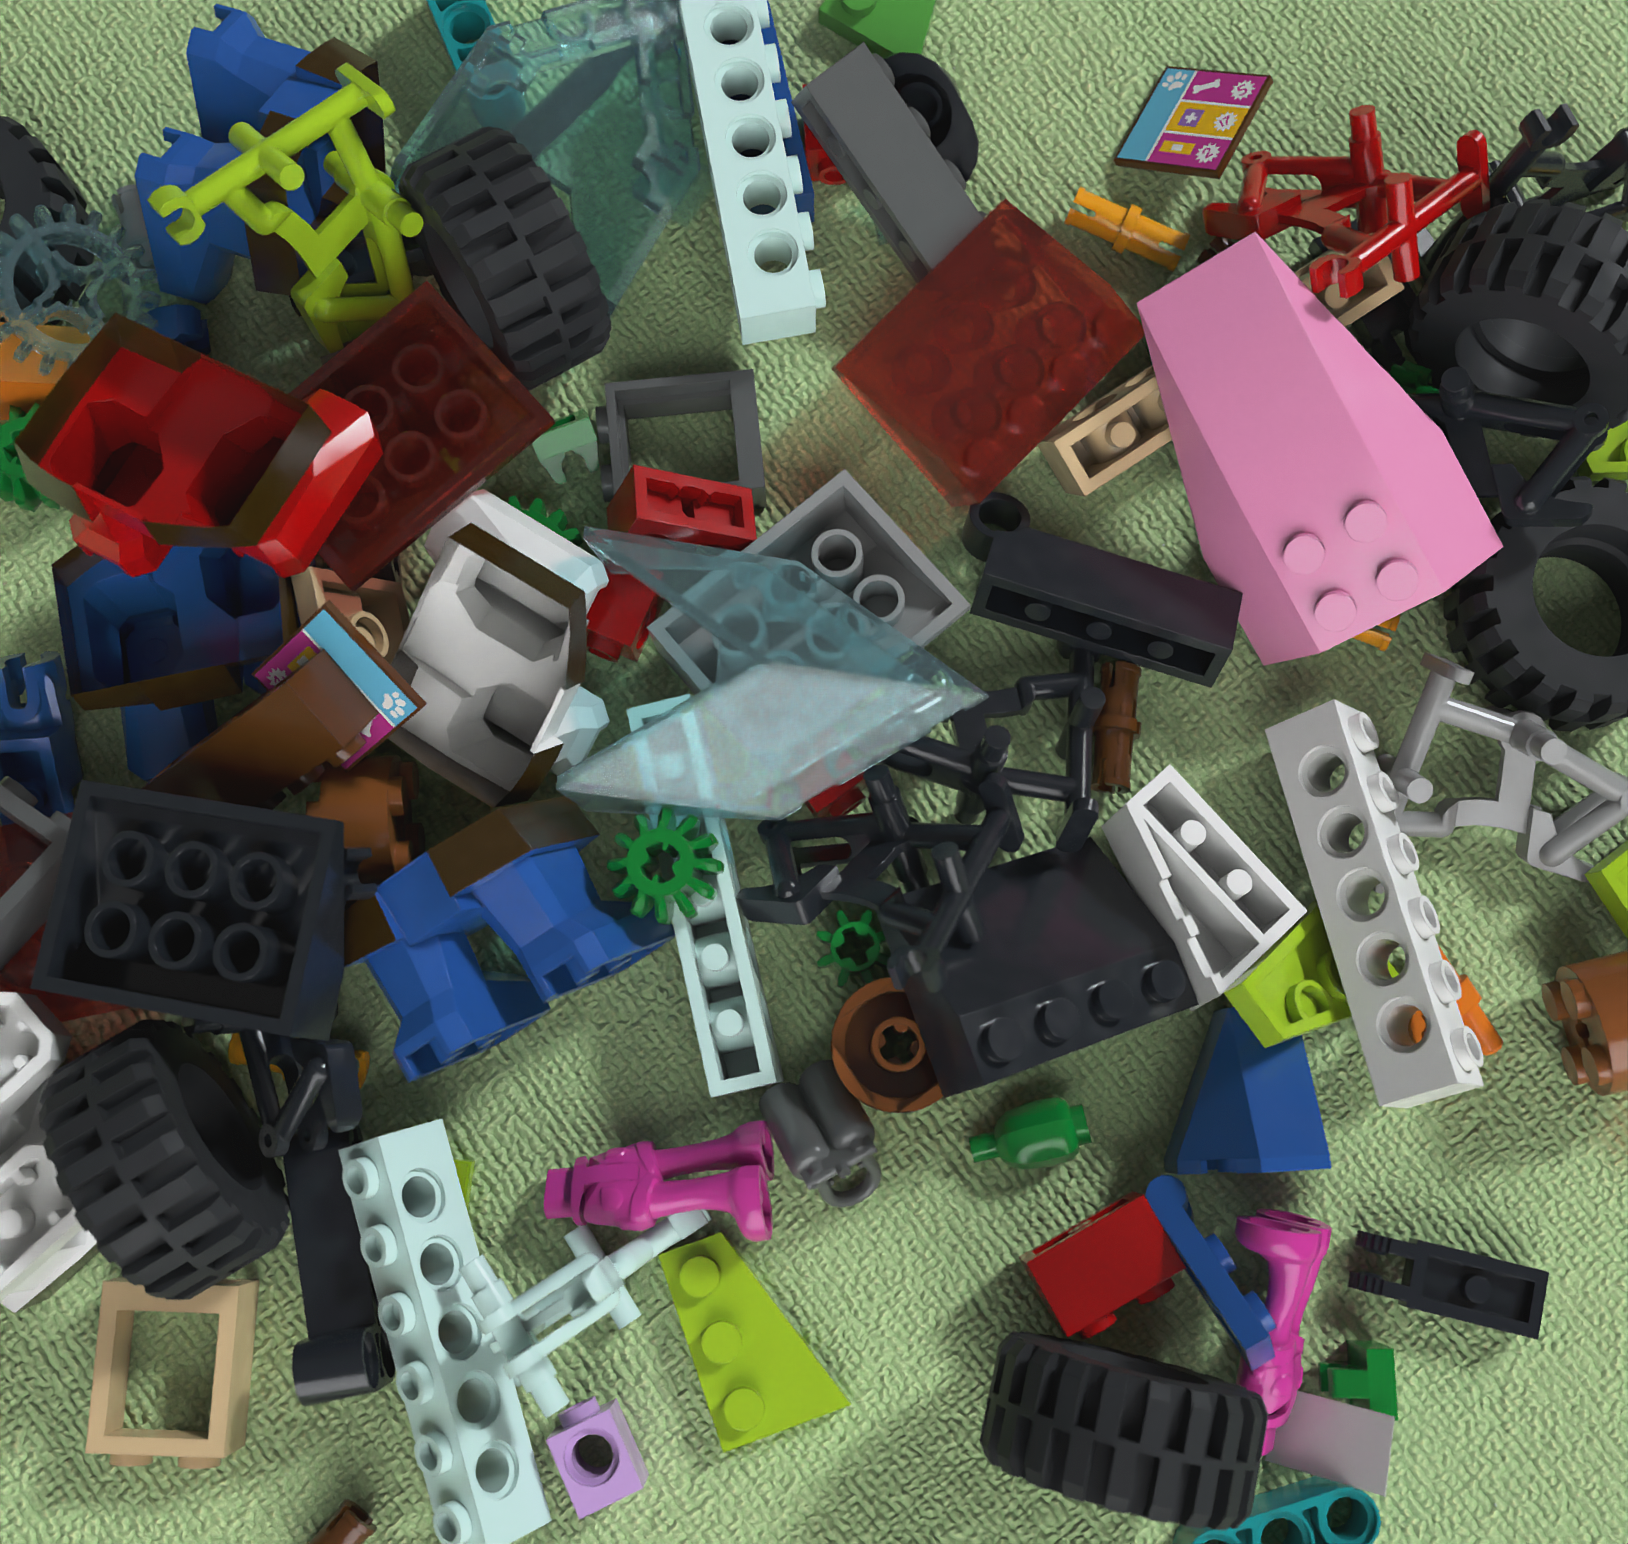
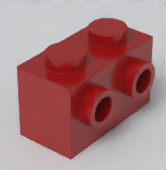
M1134 1191L1019 1256L1021 1263L1058 1329L1067 1337L1078 1332L1082 1339L1092 1337L1110 1327L1117 1320L1113 1311L1136 1298L1140 1305H1144L1168 1293L1175 1287L1171 1277L1186 1269L1145 1195Z

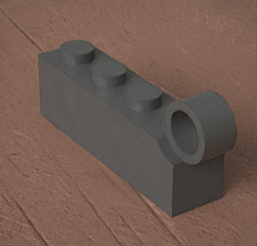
M864 42L808 83L791 101L932 306L952 298L981 274L994 283L1007 284L1029 275L1037 268L1043 254V242L1035 225L1020 216L1004 217L994 223L985 212L977 210L965 192L966 183L959 169L951 161L943 160L930 140V128L924 117L915 108L906 105L894 87L895 78L889 65L878 54H872ZM999 232L1011 234L1021 246L1022 258L1016 269L1004 266L996 256L994 245Z

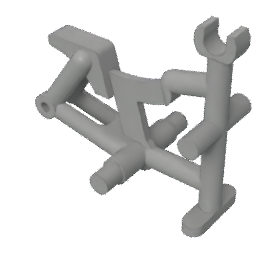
M1425 652L1420 665L1430 669L1431 672L1396 757L1391 754H1382L1377 757L1380 770L1385 772L1391 779L1398 795L1399 806L1393 810L1400 831L1411 837L1436 838L1449 836L1457 826L1482 825L1516 831L1518 835L1515 851L1522 860L1533 867L1589 883L1584 874L1593 868L1594 865L1577 859L1573 855L1628 816V777L1609 770L1565 744L1554 732L1546 728V724L1541 717L1530 711H1512L1508 708H1498L1495 706L1482 708L1451 698L1450 695L1455 683L1459 682L1470 685L1474 672L1450 660ZM1439 722L1498 741L1501 747L1495 799L1483 797L1445 798L1437 804L1434 812L1404 811L1408 799L1414 803H1424L1433 794V785L1428 779L1420 775L1419 771ZM1536 761L1546 763L1593 792L1553 820L1551 813L1542 811L1541 807L1530 804ZM1381 883L1373 888L1377 893L1382 894L1384 892Z

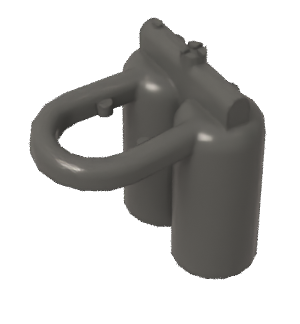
M821 1060L810 1065L801 1074L798 1085L791 1082L779 1083L772 1086L762 1095L759 1101L760 1112L793 1176L803 1180L809 1190L817 1188L822 1199L828 1205L834 1207L853 1206L872 1195L882 1178L880 1165L873 1155L878 1152L873 1143L875 1138L874 1126L860 1101L840 1081L832 1060ZM857 1164L861 1169L866 1168L865 1178L856 1187L847 1191H836L831 1187L835 1183L832 1177L838 1175L842 1179L846 1178L845 1176L851 1174L850 1167Z

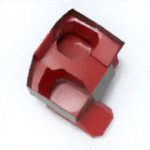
M116 312L64 372L14 441L27 482L46 497L74 513L69 520L73 541L86 555L92 557L93 554H96L118 565L131 577L156 571L173 546L231 548L241 558L247 554L271 566L277 575L282 578L303 573L383 455L380 438L369 413L357 405L323 389L315 391L301 401Z

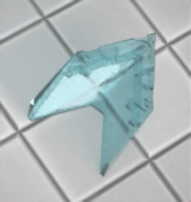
M579 0L544 10L539 19L514 26L511 25L510 21L488 26L395 158L390 178L394 182L396 192L399 193L398 186L402 174L412 162L482 127L500 128L510 132L515 136L517 143L523 144L532 154L533 161L538 167L543 169L551 184L569 195L572 223L576 231L580 232L587 247L586 252L591 264L596 268L601 281L599 285L609 307L607 316L611 320L701 169L699 149L694 147L691 119L694 115L689 60L683 29L680 24L678 0Z
M584 526L583 539L611 574H630L720 640L716 683L558 775L556 790L587 812L659 815L662 808H670L674 811L675 816H688L692 814L696 817L782 820L801 809V804L835 784L838 786L842 785L932 732L930 728L962 709L966 711L988 699L989 696L979 687L799 561Z

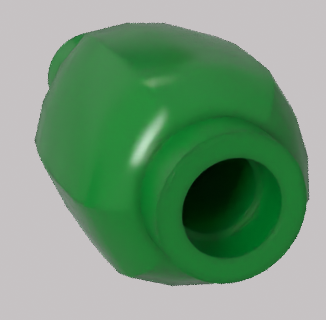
M1055 1097L1028 1102L1014 1107L999 1117L994 1126V1131L968 1137L974 1163L1001 1157L1002 1161L1018 1169L1044 1168L1068 1162L1079 1153V1146L1092 1143L1083 1105L1078 1104L1069 1107L1065 1100Z

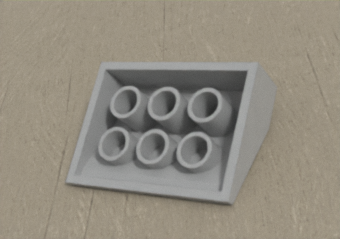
M843 469L651 623L647 629L657 652L688 688L759 762L772 773L971 609V605L846 469Z

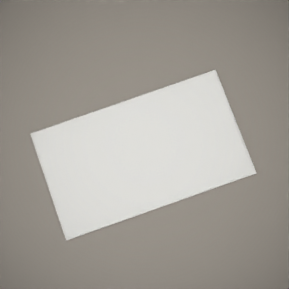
M1297 1391L1296 1400L1288 1420L1284 1425L1276 1428L1274 1448L1266 1455L1265 1461L1386 1497L1395 1417Z

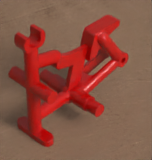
M1357 106L1349 111L1351 136L1348 142L1350 156H1271V153L1268 151L1249 153L1241 159L1244 176L1238 201L1235 203H1210L1202 208L1204 229L1211 236L1242 240L1255 231L1265 240L1291 226L1309 229L1321 234L1322 244L1327 249L1342 255L1329 254L1311 263L1309 273L1313 293H1320L1326 287L1339 283L1341 298L1347 299L1356 295L1364 287L1363 273L1390 253L1393 279L1401 283L1410 282L1420 276L1418 232L1459 202L1461 211L1467 219L1481 212H1488L1490 209L1487 141L1485 136L1478 130H1470L1461 136L1456 146L1458 172L1448 179L1411 175L1407 172L1394 173L1384 169L1381 132L1377 130L1375 106ZM1268 174L1313 175L1319 180L1322 190L1273 189L1265 187ZM1341 209H1356L1358 230L1351 228L1350 214L1343 216L1337 213V211Z

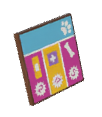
M1166 66L1114 158L1116 166L1220 179L1273 84L1272 76Z
M328 600L251 674L266 690H269L324 649L379 712L359 732L367 741L365 745L340 765L347 773L419 712L427 703L343 613Z

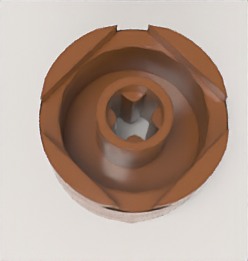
M398 755L370 756L363 758L347 773L340 766L333 768L327 760L321 763L326 770L314 781L321 782L320 798L318 801L306 802V815L344 822V847L371 848L372 857L364 859L359 865L358 877L361 884H376V886H379L425 853L422 823H412L411 799H418L419 773L415 761L402 762Z
M1628 950L1559 967L1554 981L1542 984L1541 991L1548 1015L1554 1022L1562 1020L1569 1046L1561 1049V1057L1566 1074L1573 1085L1577 1086L1587 1083L1600 1096L1628 1091Z
M881 978L864 985L854 992L844 1003L836 1017L830 1042L833 1066L845 1088L864 1105L891 1113L917 1111L941 1099L943 1094L905 990L895 989L891 978ZM890 1028L896 1035L907 1031L911 1035L914 1042L907 1047V1053L910 1056V1060L907 1063L903 1064L897 1057H892L887 1061L883 1058L879 1050L886 1044L885 1037L882 1034L884 1030Z

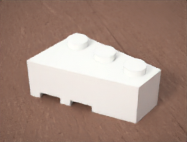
M1170 764L1101 826L1130 887L1176 945L1199 1004L1189 1008L1191 1012L1219 997L1307 912L1304 906Z

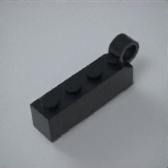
M988 492L979 495L972 501L961 534L962 543L973 557L985 562L970 614L1212 688L1233 650L1243 593L1030 528V514L1021 501L1011 495L1000 492ZM984 524H995L1006 531H993Z

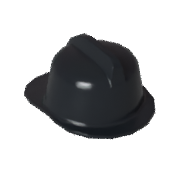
M899 52L883 58L894 75L895 89L908 107L915 108L924 117L930 128L931 142L943 160L951 161L959 169L966 183L978 162L979 140L973 121L961 99L956 81L946 69L919 53Z

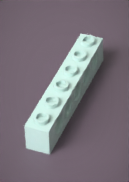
M678 0L742 345L815 333L816 309L826 307L824 284L820 269L809 270L805 251L814 250L813 230L809 212L797 213L794 195L803 193L801 169L797 155L786 156L783 139L792 137L789 109L786 98L775 100L772 83L781 82L777 49L775 43L764 45L761 31L763 28L770 27L767 0ZM726 40L739 41L738 43L732 45H725L721 43ZM737 94H746L751 96L749 99L743 101H736L730 99L732 96ZM748 149H757L764 152L756 157L740 155L741 152ZM762 204L775 208L773 212L765 215L749 211L754 206ZM769 261H780L788 266L777 273L766 272L759 268Z
M690 694L628 708L626 711L650 822L654 829H657L658 815L662 808H670L674 811L676 828L685 817L692 814L701 821L695 838L703 834L712 833L719 842L712 852L702 858L717 859L724 864V872L722 874L703 875L702 881L708 883L717 891L715 899H706L695 892L690 897L697 906L698 915L689 919L680 911L677 903H674L672 918L710 1097L725 1096L784 1082L748 919L744 916L736 898L741 887L701 709ZM662 852L658 855L662 877L666 881H670L675 876L672 865L680 857L678 854L677 858L674 859L666 852Z
M438 1119L378 1136L338 1150L343 1167V1184L346 1192L351 1197L361 1235V1252L369 1266L379 1304V1321L387 1334L397 1372V1390L406 1406L415 1441V1458L423 1472L434 1513L433 1527L442 1544H510L552 1520L514 1380L508 1378L502 1367L508 1360L502 1350L494 1355L489 1346L496 1341L492 1333L484 1336L477 1325L483 1318L471 1299L474 1296L458 1270L480 1255L443 1119Z

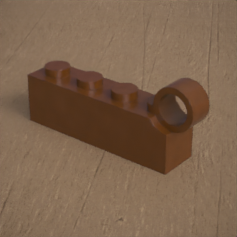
M323 649L174 759L141 789L273 810L286 798L287 795L282 791L284 788L287 787L295 796L313 783L326 770L321 764L322 762L327 760L333 768H336L360 750L367 741L359 732L379 712Z

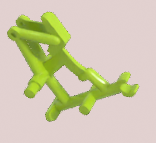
M345 63L335 69L336 77L342 85V89L267 138L248 123H235L229 130L228 138L230 143L242 153L240 156L185 192L175 185L161 186L153 191L147 200L150 206L163 218L182 208L180 218L165 228L167 233L180 246L191 244L200 237L206 225L201 216L222 202L254 232L260 235H270L275 232L284 238L295 249L308 268V271L293 286L291 297L313 336L330 353L344 349L337 322L398 319L404 324L411 318H422L425 313V303L415 293L402 239V234L406 237L418 235L423 228V218L411 207L408 200L396 192L391 178L384 172L374 168L350 119L366 107L382 119H385L394 113L396 108L389 95L380 86L349 63ZM328 133L337 151L329 152L325 156L323 167L334 178L335 183L348 195L316 230L284 204L278 201H269L264 204L246 187L264 174H267L288 191L298 189L304 181L305 174L303 169L290 157ZM363 229L376 281L346 283L349 276L342 263L336 257Z

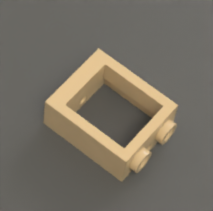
M123 1276L103 1281L85 1453L110 1454L109 1464L114 1466H143L151 1464L153 1456L178 1457V1467L208 1469L220 1466L221 1458H225L245 1446L260 1279L225 1278L193 1298L186 1300L156 1298L145 1293L144 1285H133ZM135 1311L219 1314L209 1431L123 1428Z

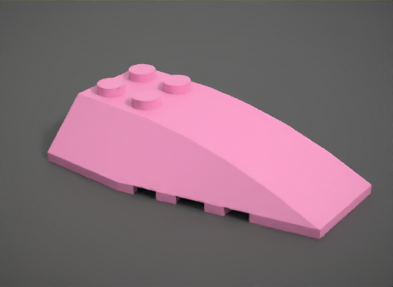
M1256 231L1137 302L1203 559L1219 586L1243 593L1238 621L1263 666L1319 654L1445 592L1504 547L1440 427L1408 396L1404 389L1362 347L1348 329L1316 298V295Z

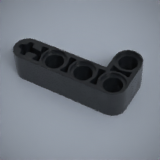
M358 1124L353 1129L344 1132H333L328 1126L326 1146L322 1150L310 1152L304 1151L300 1146L297 1129L289 1143L287 1153L283 1155L308 1332L307 1338L296 1343L292 1355L295 1391L303 1406L374 1393L391 1383L395 1378V1364L387 1334L379 1321V1304L369 1266L361 1252V1235L351 1197L346 1192L343 1184V1167L338 1151L364 1142Z

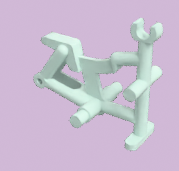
M694 1210L669 1215L654 1227L643 1232L607 1256L588 1225L579 1226L564 1236L576 1259L514 1299L502 1278L497 1279L483 1254L458 1269L474 1296L471 1299L483 1318L477 1325L484 1336L492 1333L496 1340L489 1345L494 1355L502 1350L508 1360L502 1366L510 1380L513 1379L517 1387L522 1385L526 1393L531 1392L545 1418L551 1416L570 1402L555 1377L557 1371L547 1355L608 1313L618 1329L623 1328L638 1318L641 1313L626 1290L623 1279L680 1240H683L709 1223L712 1218L707 1210ZM570 1313L573 1319L538 1341L536 1336L540 1332Z

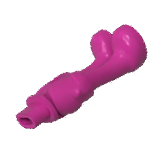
M750 1121L738 1126L732 1133L726 1136L696 1144L669 1149H657L653 1141H642L626 1147L608 1149L607 1152L589 1158V1161L586 1156L578 1157L575 1160L574 1167L548 1170L544 1194L545 1216L547 1219L572 1217L577 1226H585L587 1223L616 1226L621 1230L644 1231L654 1227L659 1217L694 1210H719L730 1213L735 1218L741 1233L746 1239L753 1242L770 1240L773 1230V1214L767 1181H772L774 1177V1150L771 1132L766 1121ZM729 1170L725 1173L696 1179L664 1181L690 1173Z
M1260 1208L1256 1209L1255 1216L1244 1215L1237 1217L1235 1236L1237 1241L1244 1247L1260 1254L1267 1261L1269 1278L1264 1305L1277 1327L1268 1333L1273 1345L1275 1358L1251 1371L1243 1357L1240 1356L1236 1384L1247 1388L1249 1391L1258 1393L1263 1398L1269 1414L1262 1456H1265L1273 1450L1276 1428L1287 1422L1296 1400L1297 1390L1300 1389L1302 1383L1303 1367L1301 1365V1355L1303 1354L1305 1339L1299 1336L1300 1324L1314 1288L1321 1261L1328 1251L1332 1228L1320 1220L1301 1214Z

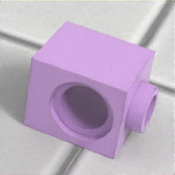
M593 1396L558 1414L561 1425L552 1431L546 1442L579 1520L643 1489L649 1473L617 1398L599 1406L596 1397ZM591 1434L602 1436L611 1445L613 1451L612 1462L603 1467H594L587 1464L579 1453V1440Z

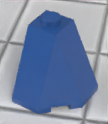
M1234 1006L1214 1011L1164 1156L1165 1172L1186 1175L1207 1174L1208 1170L1237 1173H1269L1331 1169L1330 1153L1302 1035L1264 1048L1246 1022L1240 1017Z

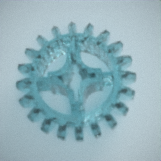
M64 204L59 216L60 222L54 223L48 208L45 205H38L33 212L37 228L34 229L26 218L16 213L10 217L9 225L17 240L7 233L0 231V253L3 255L0 256V318L4 317L7 322L0 326V343L7 342L15 335L22 341L13 354V359L16 362L23 363L27 360L31 351L34 350L43 355L38 365V373L40 375L48 376L54 367L55 360L64 361V374L89 343L73 344L59 341L42 333L36 326L39 324L42 326L53 320H64L73 324L82 335L88 334L93 339L105 325L102 321L105 314L97 302V292L114 278L117 279L122 292V316L154 331L157 329L158 321L153 316L140 310L157 308L161 304V295L152 291L141 290V286L155 281L157 278L156 270L148 267L135 269L133 264L145 254V249L141 244H137L124 251L118 245L126 233V229L122 225L117 224L107 236L97 230L102 221V214L98 211L92 210L85 221V225L76 223V210L72 204ZM64 244L76 246L94 254L102 262L98 260L87 266H76L67 262L57 250L51 252L48 245ZM28 254L37 266L35 273L43 285V293L35 298L31 305L21 310L14 293L13 276L17 264ZM59 280H67L68 287L72 281L82 286L92 280L78 301L80 307H73L72 300L67 306L60 301L49 306L61 286Z

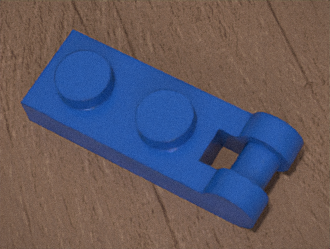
M1161 1175L1154 1178L1146 1189V1199L1186 1267L1184 1270L1251 1371L1257 1369L1275 1358L1271 1338L1268 1334L1277 1328L1273 1318L1253 1290L1243 1296L1228 1275L1237 1270L1219 1238L1214 1233L1203 1238L1195 1226L1194 1214L1188 1201L1189 1198L1184 1184L1178 1178L1171 1175Z

